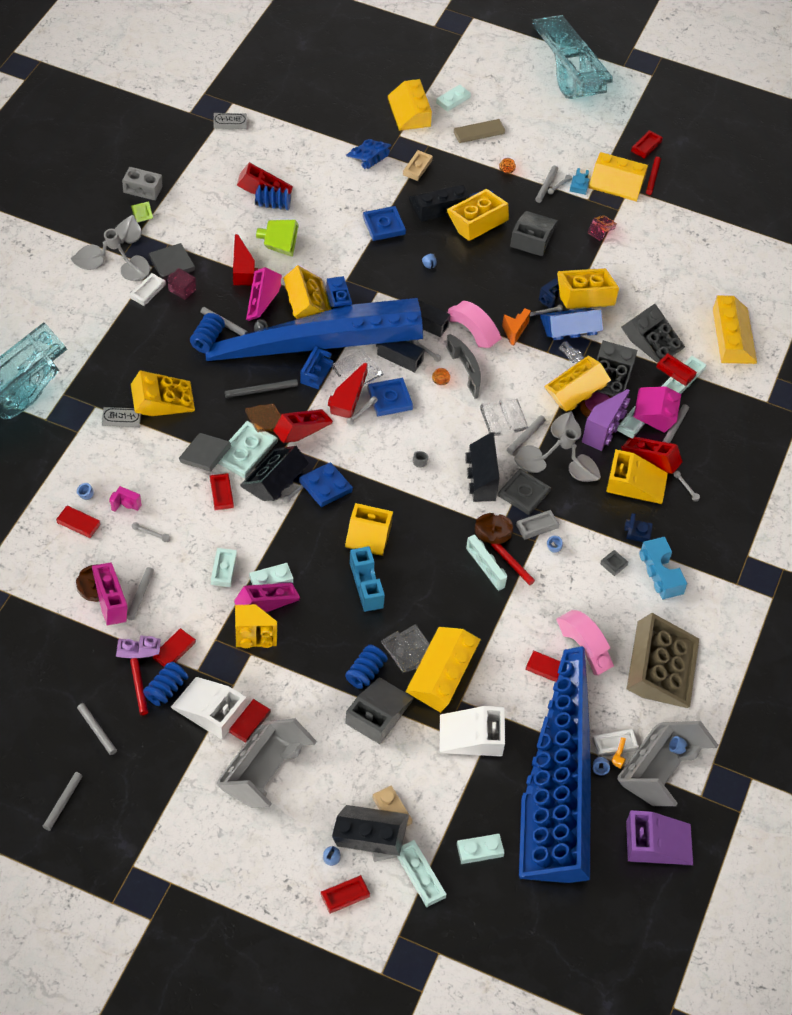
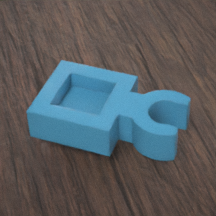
M580 168L576 170V176L573 175L570 192L586 195L589 184V170H586L584 174L580 173Z

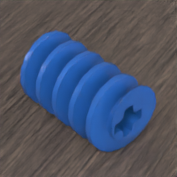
M258 185L255 194V205L258 202L259 207H262L265 203V207L269 208L271 204L273 209L278 205L280 210L285 205V209L288 211L291 203V193L288 194L287 188L284 193L281 192V188H278L277 192H275L274 187L268 191L267 186H265L264 190H261V185Z
M207 313L203 316L200 324L190 337V343L197 351L206 353L210 350V347L213 346V343L225 326L223 318L214 313Z
M368 645L360 653L359 658L354 661V664L351 665L345 677L357 689H362L363 685L369 686L370 680L375 678L374 674L379 673V668L384 666L383 662H386L388 657L380 648Z
M175 662L167 663L164 669H161L159 675L154 677V681H151L149 686L145 687L143 693L155 706H160V702L166 704L168 702L166 696L169 698L173 696L171 690L177 692V685L182 686L184 684L182 679L187 680L189 677L184 669Z

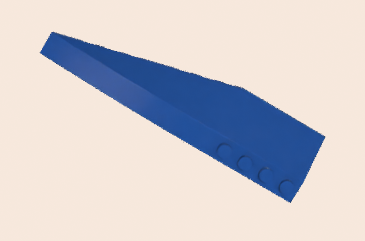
M418 298L345 305L213 343L210 350L206 352V361L311 351L315 346L319 349H331L423 339V324Z
M583 646L563 651L558 669V680L553 686L554 694L552 700L549 701L548 715L544 718L538 739L537 754L532 760L533 768L531 775H528L526 793H523L521 799L520 879L564 883L590 880V725L585 649Z

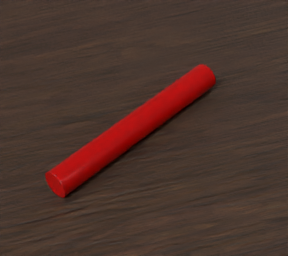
M655 157L646 189V194L651 195L654 189L661 162L660 157Z
M491 544L528 585H532L535 582L534 578L501 544Z
M132 658L130 663L140 715L148 714V709L143 693L144 688L138 658Z

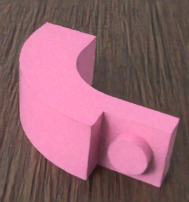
M462 301L448 309L447 313L450 314V322H459L465 325L474 336L478 347L490 348L502 339L492 319L477 305L468 301Z
M571 610L556 618L563 637H570L581 647H584L585 655L594 675H599L614 667L608 650L611 648L598 626L586 614L577 610Z

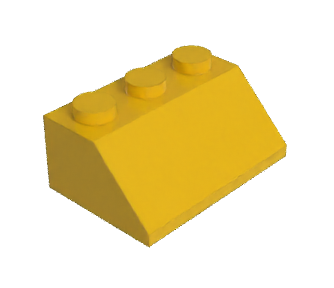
M420 79L404 81L388 95L399 131L431 127L432 111Z
M600 152L589 188L637 202L648 165Z
M488 189L447 209V213L458 233L469 241L509 220L508 203Z
M299 265L283 277L289 302L293 309V315L296 319L331 310L322 278Z
M606 268L558 271L560 299L567 309L615 305L619 287Z
M588 355L544 387L559 407L567 412L575 409L582 400L589 399L595 391L606 387L611 379L602 364Z

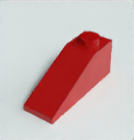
M250 162L241 171L237 182L238 187L252 194H256L258 185H261V190H264L265 186H267L268 191L274 187L275 192H277L278 188H281L282 193L287 188L288 194L292 192L293 188L292 185Z
M235 234L233 285L252 286L254 272L258 268H255V260L240 236Z
M363 363L335 389L333 396L330 395L328 400L330 414L345 418L353 416L368 374V363Z
M323 409L285 413L281 415L273 431L283 443L296 442L329 426L333 421Z
M634 437L633 439L629 438L621 447L623 451L634 453L667 473L673 474L683 462L676 444Z

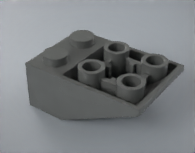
M525 211L514 227L510 247L543 256L558 220Z
M653 304L621 326L629 340L657 363L667 353L674 356L685 348L656 304Z
M603 340L597 361L602 364L611 381L607 383L606 387L595 392L615 396L625 391L638 350Z
M379 677L358 695L348 708L345 724L381 744L411 704L414 697Z

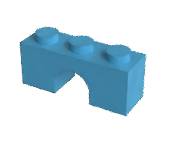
M665 537L644 541L639 551L640 559L645 562L649 577H652L655 590L660 594L662 600L683 595L687 587L686 579L680 568L667 569L662 565L669 563L672 554Z
M370 546L350 550V566L364 612L384 608L385 595L380 579H376L375 562Z

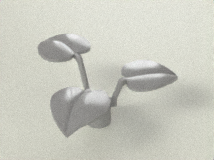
M133 215L123 220L115 229H108L104 232L105 241H103L102 252L99 246L91 244L84 246L71 257L72 262L78 267L93 270L104 263L102 256L105 254L107 246L111 249L118 248L127 262L121 267V274L125 279L136 281L144 279L150 274L149 263L144 257L135 255L129 261L120 243L123 244L124 242L128 244L134 243L141 237V228Z
M572 411L559 416L552 423L551 433L560 440L545 455L542 456L539 448L528 445L522 447L514 457L516 464L520 468L530 473H538L546 468L544 459L561 445L564 449L572 448L573 462L569 464V472L576 480L590 482L598 481L601 478L597 465L589 456L584 454L579 455L577 458L575 456V449L577 447L575 442L581 436V428L575 420Z

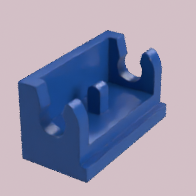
M315 346L301 370L300 383L319 390L333 365V360L329 359L332 354Z

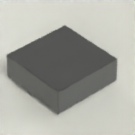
M613 550L601 560L600 564L615 576L628 565V561Z

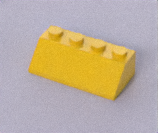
M717 295L713 306V315L721 363L756 364L757 358L748 308L735 296Z
M438 627L405 692L441 713L450 703L481 639L464 629Z

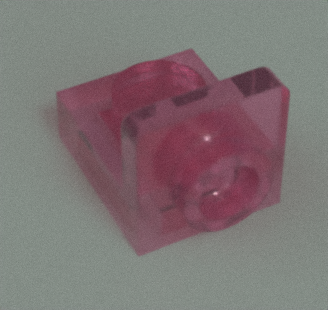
M604 215L595 217L590 225L588 234L601 241L606 232L615 229L617 223Z

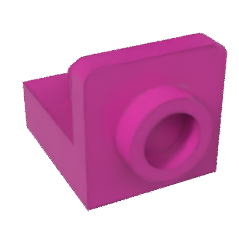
M119 486L116 492L111 494L109 499L111 510L116 512L120 504L128 509L132 508L137 511L142 505L140 494Z

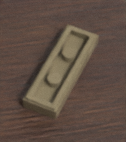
M500 119L457 127L454 128L453 133L458 142L463 143L505 134V128Z

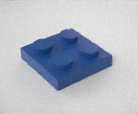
M396 206L363 212L364 222L373 241L406 234L405 226Z
M403 377L368 384L367 389L370 398L375 396L378 399L373 404L377 417L413 410V403Z
M331 462L301 476L299 482L320 507L351 493L353 490L350 483Z

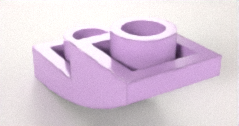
M140 635V640L137 642L131 639L119 638L116 657L144 658L157 655L160 652L161 639Z

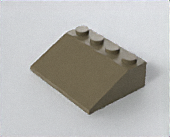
M654 613L637 621L626 689L645 699L689 708L699 638Z

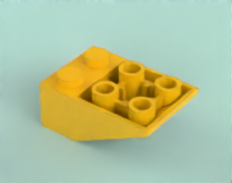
M140 370L131 383L135 413L159 416L195 411L190 381Z
M616 449L606 492L662 504L668 473L634 453Z

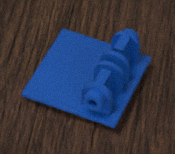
M368 139L362 145L353 148L346 156L362 160V167L369 169L374 164L388 157L390 153L388 148L391 144Z

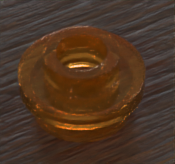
M504 158L499 164V169L504 173H512L516 169V164L513 159Z
M438 368L432 374V380L437 385H446L450 381V374L446 369Z

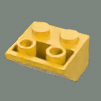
M355 503L345 547L358 549L370 546L372 554L383 556L392 526L393 511Z
M256 604L235 605L236 647L269 648L277 646V621Z

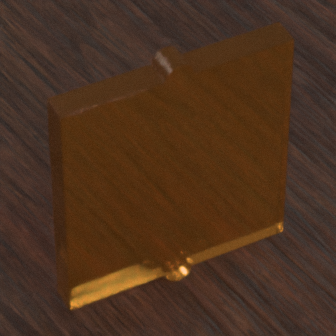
M274 403L245 408V412L257 433L273 431L281 417Z

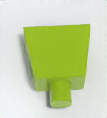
M269 220L267 229L257 228L256 238L264 239L266 248L293 257L299 224L296 220Z

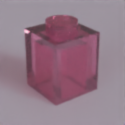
M178 268L169 275L167 280L168 290L182 299L186 300L196 290V278L182 269Z

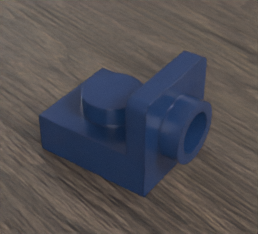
M555 278L541 287L539 300L548 308L554 307L555 297L559 294L558 279Z
M632 513L630 520L626 519L625 522L626 539L640 542L650 540L653 524L635 520L636 514Z

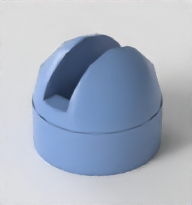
M428 254L422 258L424 266L428 269H431V266L434 268L437 265V259L434 254Z
M82 483L77 488V494L80 498L89 500L93 497L94 490L89 483Z
M551 536L547 540L548 549L553 553L559 552L563 547L562 539L559 536Z
M673 737L669 744V750L676 754L686 752L687 742L681 737Z
M597 757L593 762V771L597 775H606L610 770L609 761L605 757ZM599 763H603V768H599Z
M334 846L327 847L323 852L324 862L330 866L339 863L341 856L339 849ZM331 852H334L333 855H332V857H331V859L328 858V856L330 855V853H331Z

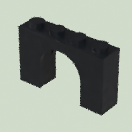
M418 300L423 330L441 338L449 327L450 314ZM408 341L376 344L378 356L414 373L424 360L425 349Z

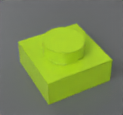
M149 201L131 206L137 222L153 219Z

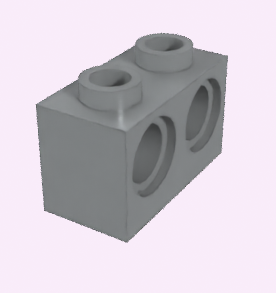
M129 167L122 180L123 193L156 200L162 189V175Z

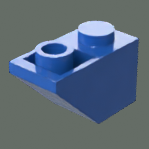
M344 276L327 278L326 294L330 306L352 305Z

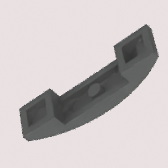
M448 334L446 348L452 359H461L469 374L467 386L474 399H477L481 383L478 362L471 350L460 339L452 334Z

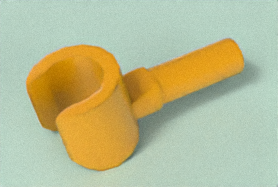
M622 737L618 750L612 758L613 765L620 769L626 761L621 756L626 738Z

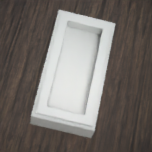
M151 273L130 293V299L145 306L166 285V281Z
M628 729L593 736L592 740L598 757L614 755L618 750L621 737L626 738L622 753L636 751L639 745L634 730Z

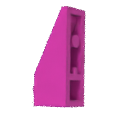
M266 267L254 272L246 320L250 321L262 315L279 292L281 274Z
M112 562L93 565L92 571L106 625L127 622V603Z
M292 583L243 586L234 603L235 605L256 604L263 611L269 612L298 601L300 596Z

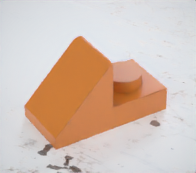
M524 308L521 314L518 313L515 319L507 315L503 317L502 327L510 344L513 346L529 323L531 311Z

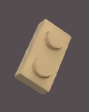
M418 150L403 170V175L418 181L432 162L433 156Z
M392 785L373 794L372 798L379 810L409 814ZM410 815L408 818L407 826L412 824V818L410 817Z

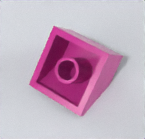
M666 386L640 388L633 417L665 433L677 422L681 394Z

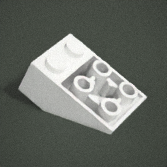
M195 677L171 708L218 738L223 739L229 732L230 727L247 708L246 696L229 686Z
M482 706L440 715L439 753L485 756L503 755L505 746V707Z

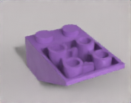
M627 389L593 408L586 421L582 443L600 451L603 450L605 445L610 444L613 437L612 433L617 432L620 419L623 420L627 414L626 408L630 402V398H628L630 390Z
M630 810L626 821L628 861L693 865L691 824L655 812Z

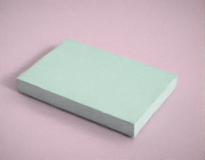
M246 421L229 440L231 448L218 464L245 479L278 442V438Z

